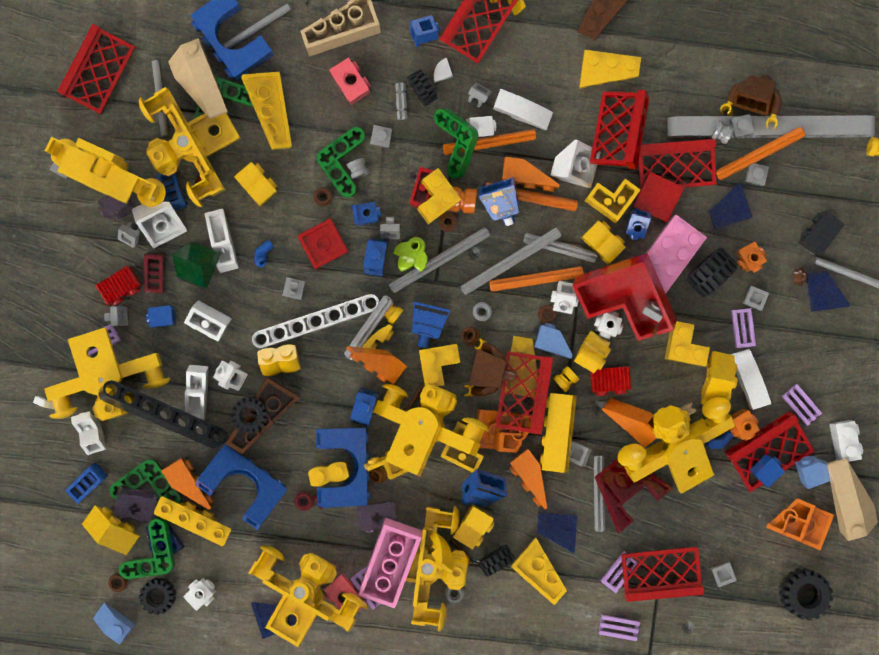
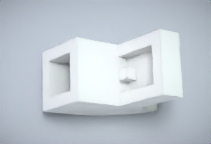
M89 411L71 417L73 426L79 432L80 446L87 455L106 450L103 430L99 419L95 415H92Z

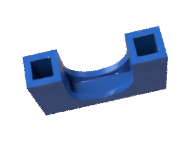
M211 0L190 15L194 20L191 24L197 32L201 30L205 35L202 39L208 48L212 46L216 52L213 55L218 62L223 61L227 67L224 70L230 78L234 76L238 81L243 74L250 73L274 56L261 35L241 49L231 50L223 47L218 39L219 28L224 21L240 11L241 7L236 0Z
M366 428L316 429V448H342L351 455L354 462L352 476L347 482L338 486L317 487V506L328 508L367 505V500L370 499V492L367 489L369 471L364 468V464H367L366 462L369 460V452L366 450L369 435Z
M225 444L199 476L195 485L211 496L221 482L230 475L241 474L250 478L256 486L257 498L242 519L258 530L285 495L287 488H285V484L280 480H274L270 477V474L265 469L256 467L251 459L248 457L244 458L238 454L237 450Z

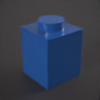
M169 305L148 308V313H146L147 324H150L152 328L176 325L175 307Z
M767 454L750 469L752 474L768 488L785 472L780 467L782 463L775 456L771 458Z

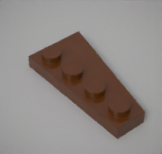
M593 0L577 32L595 40L628 0Z

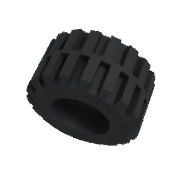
M718 248L691 271L686 281L701 297H706L719 288L736 271L738 263L723 248Z
M799 568L796 569V572H789L790 576L783 578L785 580L784 584L780 583L782 591H779V596L782 597L780 601L785 605L784 608L802 620L804 618L808 621L812 620V618L819 619L820 614L825 615L827 613L825 609H830L832 606L829 604V601H833V597L830 596L833 590L829 587L830 583L825 580V577L806 568L804 570ZM805 584H812L815 590L813 599L807 604H799L797 600L798 590Z

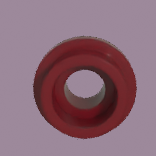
M303 491L296 495L294 503L299 510L307 511L313 506L314 499L309 492ZM301 498H307L308 503L302 504Z

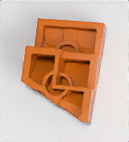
M477 409L476 419L483 422L489 429V432L484 431L479 448L517 453L528 432L496 428L498 410ZM508 411L501 416L500 424L509 425L514 421ZM511 412L515 419L524 414ZM527 414L518 420L522 428L530 429L531 420ZM515 422L513 425H511V426L519 427V426L516 424V422Z
M796 499L768 523L766 528L821 551L834 514Z

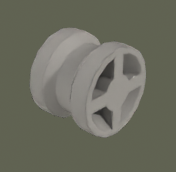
M719 120L711 138L714 140L719 139L723 144H726L733 132L734 126L724 125L723 121Z
M364 158L356 159L347 164L348 169L352 172V179H357L370 173L369 169L365 167Z

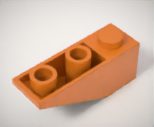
M504 158L501 181L514 177L515 185H524L526 189L542 187L543 191L554 192V189L558 190L560 184L525 159Z
M346 347L351 352L350 357L357 363L360 361L364 362L363 367L371 373L376 371L378 373L376 376L384 383L388 380L394 384L407 367V365L387 350Z
M609 398L602 408L609 417L645 448L656 439L652 430L654 428V415L651 412Z
M526 448L509 461L512 465L509 469L515 477L518 475L521 477L523 482L520 484L526 492L531 490L535 496L532 499L536 505L547 509L540 464L529 449Z
M181 458L162 470V473L173 489L208 510L214 507L212 495H208L195 485L199 476L196 477L193 472L194 466L189 459Z

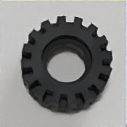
M421 69L407 77L413 91L425 107L438 99L434 87Z
M245 397L234 405L231 418L234 426L239 431L253 433L259 431L264 426L267 420V410L259 399ZM251 407L256 410L257 418L255 421L246 422L243 420L242 411L245 408Z
M504 545L482 558L478 565L487 577L507 567V565L515 560V557L508 545Z
M154 578L143 585V588L140 590L139 599L141 601L139 603L140 606H144L142 608L144 611L148 610L149 614L154 613V615H158L159 613H165L173 606L176 600V590L173 589V584H169V580L165 581L164 578ZM154 589L163 591L165 598L162 603H154L151 600L150 595Z

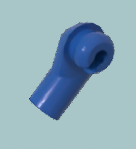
M269 239L255 250L254 263L258 267L266 265L267 252L274 248Z
M726 431L719 438H714L705 444L710 449H722L734 436L729 431Z

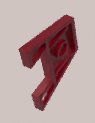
M618 458L595 476L618 534L634 522L622 505L637 492L646 487L658 501L673 489L652 473L634 483L627 474L625 467L618 462Z

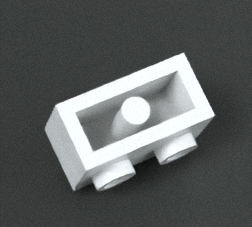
M198 300L192 306L184 323L219 341L232 318Z
M846 420L829 423L836 461L844 458L848 462L861 460L863 447L858 440L860 431L855 421Z

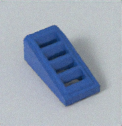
M160 173L156 174L157 180L162 182L166 190L164 202H170L175 211L187 207L177 174L174 173L170 176ZM170 177L173 178L170 181L163 182V180L168 179ZM171 185H175L174 187H171V188H169V189H166V187H169V186H171ZM177 192V194L173 196H168L169 194Z
M94 463L65 491L79 504L108 475L97 463ZM86 476L94 483L93 485L86 478ZM81 481L88 488V490H86L79 482ZM76 486L83 495H80L74 487Z

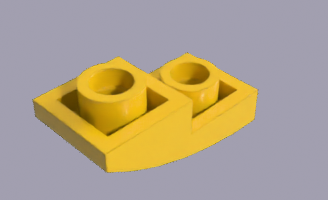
M389 324L378 330L366 341L362 348L375 349L378 345L375 343L376 340L382 343L385 340L389 341L394 333L392 331L393 326Z
M434 531L429 536L433 541L432 547L435 549L431 553L435 558L434 564L440 571L444 569L451 574L453 572V558L447 541Z

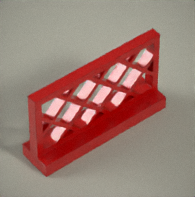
M463 0L439 40L478 64L518 0H513L510 6L503 8L501 7L500 0H498L499 9L488 11L487 2L484 0L486 12L475 14L473 6L476 2L482 0ZM472 9L473 15L468 16L469 12ZM500 11V22L491 24L489 13ZM487 14L489 25L478 27L476 16ZM474 17L476 28L465 30L464 20ZM462 26L463 31L458 32L459 28ZM490 27V38L481 41L479 30ZM477 31L479 41L468 44L465 33ZM463 33L465 45L457 46L451 42L455 35ZM480 45L481 52L477 58L469 53L468 46Z
M92 23L57 92L101 115L135 46ZM102 34L110 38L111 46L100 47L99 40ZM124 45L129 48L127 55L118 58L115 47ZM113 48L116 58L105 61L102 51ZM100 52L103 62L92 65L91 55ZM117 61L119 65L118 72L109 74L106 64ZM104 65L107 75L96 78L93 68ZM91 69L94 79L83 82L81 76L83 71ZM109 78L110 88L101 91L98 81ZM96 82L99 92L88 95L85 85ZM83 86L86 96L76 98L71 95L74 88ZM100 95L102 103L99 109L91 105L89 98Z
M638 90V93L603 91L590 164L628 166L629 169L638 168L650 101L646 90ZM607 97L616 98L617 102L609 108L606 105ZM629 98H635L634 104L627 109L623 102ZM621 105L625 111L616 117L612 111ZM610 113L614 120L605 125L603 118ZM629 114L631 122L623 126L620 120ZM618 122L622 129L613 135L609 128ZM607 131L611 137L602 143L599 140L600 135ZM626 132L628 139L620 144L616 138ZM615 140L619 146L612 152H609L606 146ZM604 149L608 155L603 159H596V155L600 150ZM620 150H623L625 153L624 160H615L613 156Z
M716 139L642 144L638 162L640 189L644 183V178L657 163L666 169L660 176L663 177L669 172L675 177L673 183L679 181L682 184L677 185L681 187L717 185ZM703 151H710V160L704 164L698 157ZM683 153H689L693 157L687 166L679 160ZM665 154H669L674 158V161L668 167L660 161ZM643 156H651L656 160L649 169L643 165ZM695 160L704 166L697 175L689 169ZM676 161L684 167L678 176L670 170ZM705 169L711 173V181L704 182L699 178ZM686 170L694 176L690 183H684L680 179Z
M507 351L506 361L508 364L506 369L509 367L512 371H517L525 365L531 375L523 381L516 375L520 383L510 389L506 381H503L495 427L541 435L553 358ZM510 356L519 357L523 364L513 370L509 364ZM532 359L541 360L540 368L533 373L527 366V363ZM539 372L538 379H537V378L535 377V374ZM533 376L537 382V387L530 392L524 385V382ZM522 384L528 394L518 400L513 390ZM536 391V395L534 398L532 396V393ZM511 392L517 402L507 408L503 399ZM530 395L534 401V407L527 411L521 404V401ZM519 403L525 413L515 419L510 409ZM502 406L506 408L504 412H502ZM533 410V414L531 417L529 415V412ZM508 411L514 421L509 425L500 424L501 416ZM526 414L531 420L530 429L522 428L518 423V420ZM516 422V424H517L519 427H515V426H511V425H513V424Z
M788 411L755 433L753 438L742 440L724 453L751 493L763 485L758 479L752 485L748 482L749 474L752 473L750 469L753 460H760V458L754 457L755 451L758 448H765L764 456L768 455L769 450L778 451L777 459L779 461L782 452L791 454L789 462L786 464L782 463L781 465L784 471L795 465V462L800 461L801 458L809 456L815 451L801 429L795 414ZM794 426L797 430L795 438L786 437L788 429ZM776 437L782 438L779 449L770 447L772 439ZM785 440L794 441L792 452L783 450ZM798 442L804 443L808 450L801 454L796 453ZM742 458L749 459L747 469L740 468L737 462Z
M697 546L621 554L624 599L627 602L704 595ZM694 551V560L689 565L682 557L686 552ZM667 554H673L677 557L671 566L663 561ZM653 555L658 561L650 568L644 561L648 556ZM634 557L639 563L631 570L626 565V558ZM680 560L688 566L682 575L673 570ZM661 562L669 568L662 577L654 571ZM641 564L650 570L643 579L635 573ZM692 569L696 573L697 581L688 582L684 579V576ZM671 571L679 576L674 584H669L664 580ZM654 573L660 580L656 585L650 586L645 581ZM632 575L641 580L637 587L629 588L628 580Z

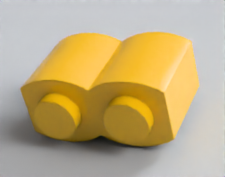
M250 162L234 177L261 207L278 193L275 189L277 185L271 178L267 180L264 177L263 173L265 171L258 163L254 165Z
M598 220L581 239L593 251L597 252L598 256L606 264H610L626 248L623 245L625 241L619 235L614 236L610 232L611 227L603 221L601 223Z
M590 330L574 362L593 373L597 369L601 370L606 362V357L611 351L609 348L610 341Z
M283 345L277 349L265 348L257 352L258 364L264 376H274L281 372L292 373L301 369L295 345Z
M336 461L329 466H316L308 472L311 486L318 487L327 484L329 481H343L350 476L347 461Z

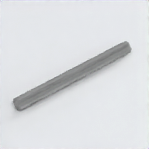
M486 227L482 228L430 259L423 272L415 268L390 283L389 287L392 292L396 293L490 236Z
M554 228L460 287L465 295L469 294L562 236L558 228Z

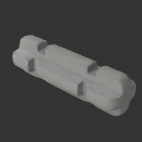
M399 82L395 84L397 92V119L407 120L406 84Z

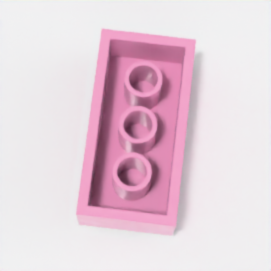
M677 215L670 219L646 252L651 259L665 294L707 238Z
M385 517L361 582L358 596L392 608L396 607L421 541L422 530Z

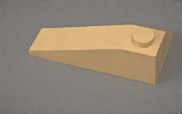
M199 38L180 45L168 61L176 81L192 97L209 119L228 113L207 54Z
M846 458L827 463L839 531L848 541L867 536L878 523L874 503Z

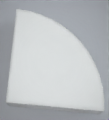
M447 58L441 60L435 68V83L453 77Z
M35 396L33 403L45 408L54 409L52 401H48L44 397Z

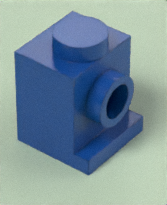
M432 15L410 21V34L416 47H419L422 43L438 39L440 27L438 22L434 21Z
M375 202L352 205L356 226L379 222L378 217H381L380 206H376ZM370 210L371 213L369 216H364L363 212Z
M635 208L631 209L626 225V234H628L629 238L633 240L645 238L649 222L651 221V213ZM640 225L641 229L635 228V226Z

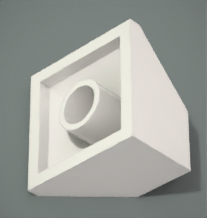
M574 140L555 157L551 176L568 183L591 188L597 165L590 164L592 147L579 140ZM600 151L597 153L596 159H599Z
M162 202L155 207H147L141 204L132 209L136 224L153 249L187 232L186 227L170 202Z

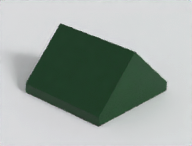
M189 242L172 254L176 276L207 289L221 253L194 242Z

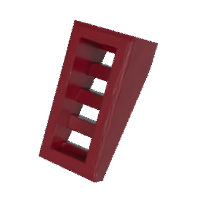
M147 252L144 254V293H164L165 253ZM150 259H157L159 263L150 262ZM150 267H159V271L150 270ZM149 275H159V278H149ZM149 283H159V286H149Z

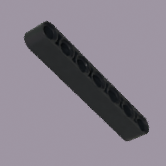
M107 381L99 389L98 395L102 401L207 447L215 449L228 440V434L223 428L116 381ZM106 388L112 389L114 394H113V395L107 394V392H106L105 389H106ZM124 396H129L132 402L127 403L124 400ZM143 403L149 406V411L143 409ZM160 411L167 414V419L161 417ZM178 419H182L185 422V427L179 425ZM196 427L202 429V435L197 433ZM214 434L219 436L220 442L215 441Z

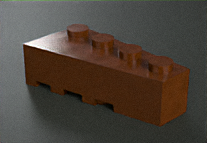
M267 376L254 398L263 402L266 407L267 420L264 426L259 431L253 433H244L235 427L226 444L243 454L279 417L300 399V396ZM248 407L242 418L246 422H253L257 418V412L255 409Z

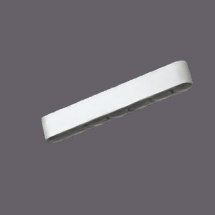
M365 295L257 331L252 337V342L258 348H267L372 313L376 306L372 309L367 308L366 301L369 298H374L376 306L380 301L375 295ZM351 304L358 306V312L354 315L348 312V307ZM333 310H338L340 313V317L336 321L330 319V313ZM315 316H319L322 320L318 327L312 325V319ZM297 322L303 324V330L300 333H296L293 328ZM279 328L285 331V336L282 339H278L275 335L276 330ZM261 334H264L267 338L266 343L263 345L257 342V338Z

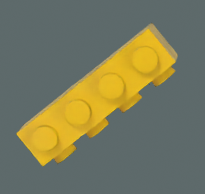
M550 393V397H547L546 408H548V416H545L544 419L546 435H543L542 438L544 454H541L540 457L542 470L560 473L569 472L577 399L575 395Z

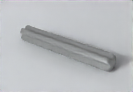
M526 233L523 242L530 244L541 236ZM553 241L543 247L547 250L589 262H595L598 255L597 252L558 241Z
M383 296L349 346L362 347L392 305L393 300L390 297ZM346 350L344 353L345 356L348 359L353 360L350 357L351 352Z
M602 455L594 456V527L597 532L605 531V501L595 480V476L605 469L604 456Z

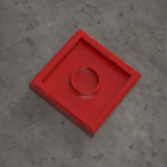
M649 171L632 206L642 211L650 212L652 216L668 222L684 187Z
M331 218L297 235L315 270L349 252Z

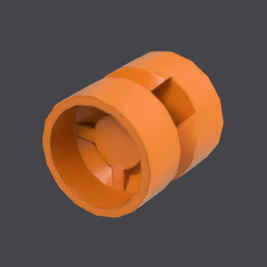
M453 187L461 201L448 211L458 212L462 209L463 213L474 214L477 189L466 188L462 191L459 187Z

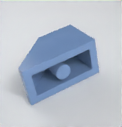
M545 323V326L540 325L534 348L572 359V353L561 332L556 330V326Z
M806 456L801 458L800 461L795 462L801 483L807 489L829 482L828 462L814 456Z
M106 602L103 603L93 617L102 632L119 645L127 638L136 625Z

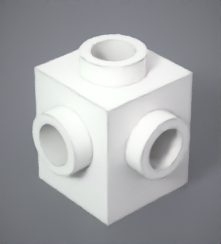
M559 281L556 291H552L550 302H554V311L572 314L573 307L578 306L579 299L572 283Z
M611 311L597 316L594 326H597L595 331L600 332L599 336L610 339V337H616L617 334L620 335L624 324L621 323L622 318L618 317V313ZM608 321L613 322L612 328L607 327Z
M222 360L213 378L219 381V386L227 390L230 387L239 391L248 374L239 369L241 365L233 361L227 363Z
M202 578L198 581L196 579L188 586L190 591L183 596L197 611L203 604L207 607L215 599L212 595H214L216 590L210 580Z

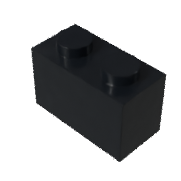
M827 210L821 213L818 212L812 219V226L806 228L800 235L802 239L799 244L815 256L823 255L845 225Z

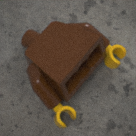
M752 75L745 81L735 84L728 95V102L720 108L722 115L725 110H729L727 116H732V105L765 116L771 114V117L766 121V128L768 129V124L773 122L775 123L774 130H776L778 127L776 117L779 116L782 104L780 92L776 89V82L772 81V78L768 75H763L761 78Z
M479 339L481 342L479 347L474 346L477 349L469 385H465V387L469 388V393L464 394V396L484 397L495 393L498 388H502L503 381L515 382L517 372L506 369L508 362L505 361V355L495 345L487 343L483 339Z

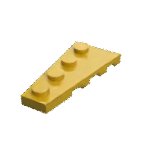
M280 72L243 74L241 78L271 149L291 148L292 143Z

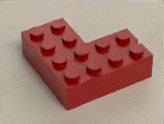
M648 253L578 275L572 285L587 319L623 308L638 341L653 337L655 332L657 335L673 331L675 328L676 316ZM648 299L657 301L663 314L660 322L642 313Z

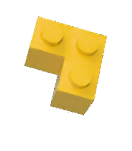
M439 168L422 179L421 183L432 197L421 204L417 210L429 225L461 201V198Z
M627 179L621 182L614 193L610 192L600 183H597L584 201L616 223L640 192V189Z
M677 321L674 330L669 333L665 359L706 367L710 347L691 344L694 325Z
M457 344L419 350L425 387L429 383L435 386H443L444 379L441 366L460 363Z
M712 351L707 362V377L701 389V404H704L713 397H724L730 401L732 388H736L738 378L735 377L738 365L735 364L734 355Z
M457 421L452 432L462 436L467 425ZM447 444L440 457L472 473L479 468L484 458L478 452L475 457Z
M472 504L453 534V538L472 550L475 546L479 547L484 539L482 535L484 536L485 532L489 533L495 524L493 515L478 505Z
M95 505L82 525L98 544L127 555L140 537L135 531L136 528L128 522L122 523L117 517L112 515L113 511L105 506L101 508Z

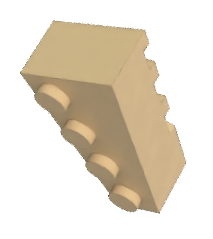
M350 0L345 6L335 9L324 19H319L300 32L310 57L379 34L381 29L371 0Z

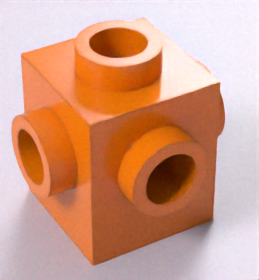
M752 242L735 252L739 259L737 260L739 267L742 270L745 269L746 272L752 270L755 273L763 268V263L767 262L765 251L762 247H758L756 242Z
M742 408L731 415L735 427L730 429L734 437L749 440L759 431L757 426L759 422L749 410Z

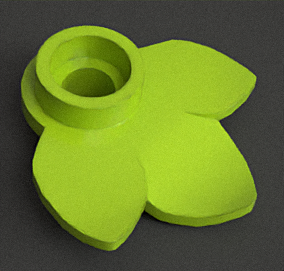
M413 237L408 242H401L396 246L393 253L400 256L398 259L400 271H405L414 265L417 270L423 272L428 262V256L424 252L426 244L423 239ZM415 243H418L417 249H413Z

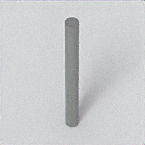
M285 4L223 45L227 49L234 47L291 10L289 5Z
M153 60L152 69L155 92L163 89L159 60ZM164 111L158 113L161 137L169 136L167 117Z
M816 257L814 260L816 265L879 288V280L820 257Z

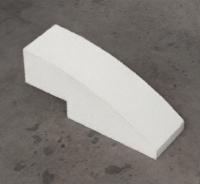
M500 89L493 110L507 114L513 119L543 130H547L553 114L552 111L503 89Z
M224 209L204 213L211 247L213 250L221 253L217 263L219 272L223 273L238 269L237 257Z
M750 349L730 354L735 356V364L738 365L736 374L741 389L745 393L749 409L754 410L770 405L771 401Z
M189 365L186 371L185 412L205 420L209 366Z

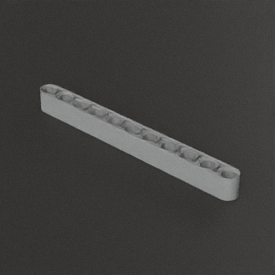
M740 116L668 117L667 138H711L719 120L723 121L724 125L729 126L731 125V118ZM751 116L754 133L738 138H779L798 127L804 129L806 134L804 138L873 137L876 135L875 116H777L778 127L776 130H774L775 123L773 122L768 124V129L766 128V121L771 116Z

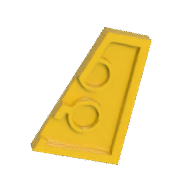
M584 50L579 89L608 82L638 78L641 57Z
M513 336L510 352L535 355L533 339ZM510 356L509 364L513 370L523 364L519 357ZM535 359L527 363V366L533 373L537 370ZM525 365L516 371L521 381L531 375ZM532 376L524 382V385L531 392L537 387V382ZM517 377L514 383L506 381L510 389L520 383ZM522 384L513 390V393L516 395L525 396L528 394ZM536 391L532 393V396L534 398L536 395Z
M535 537L512 563L511 568L555 605L567 590Z

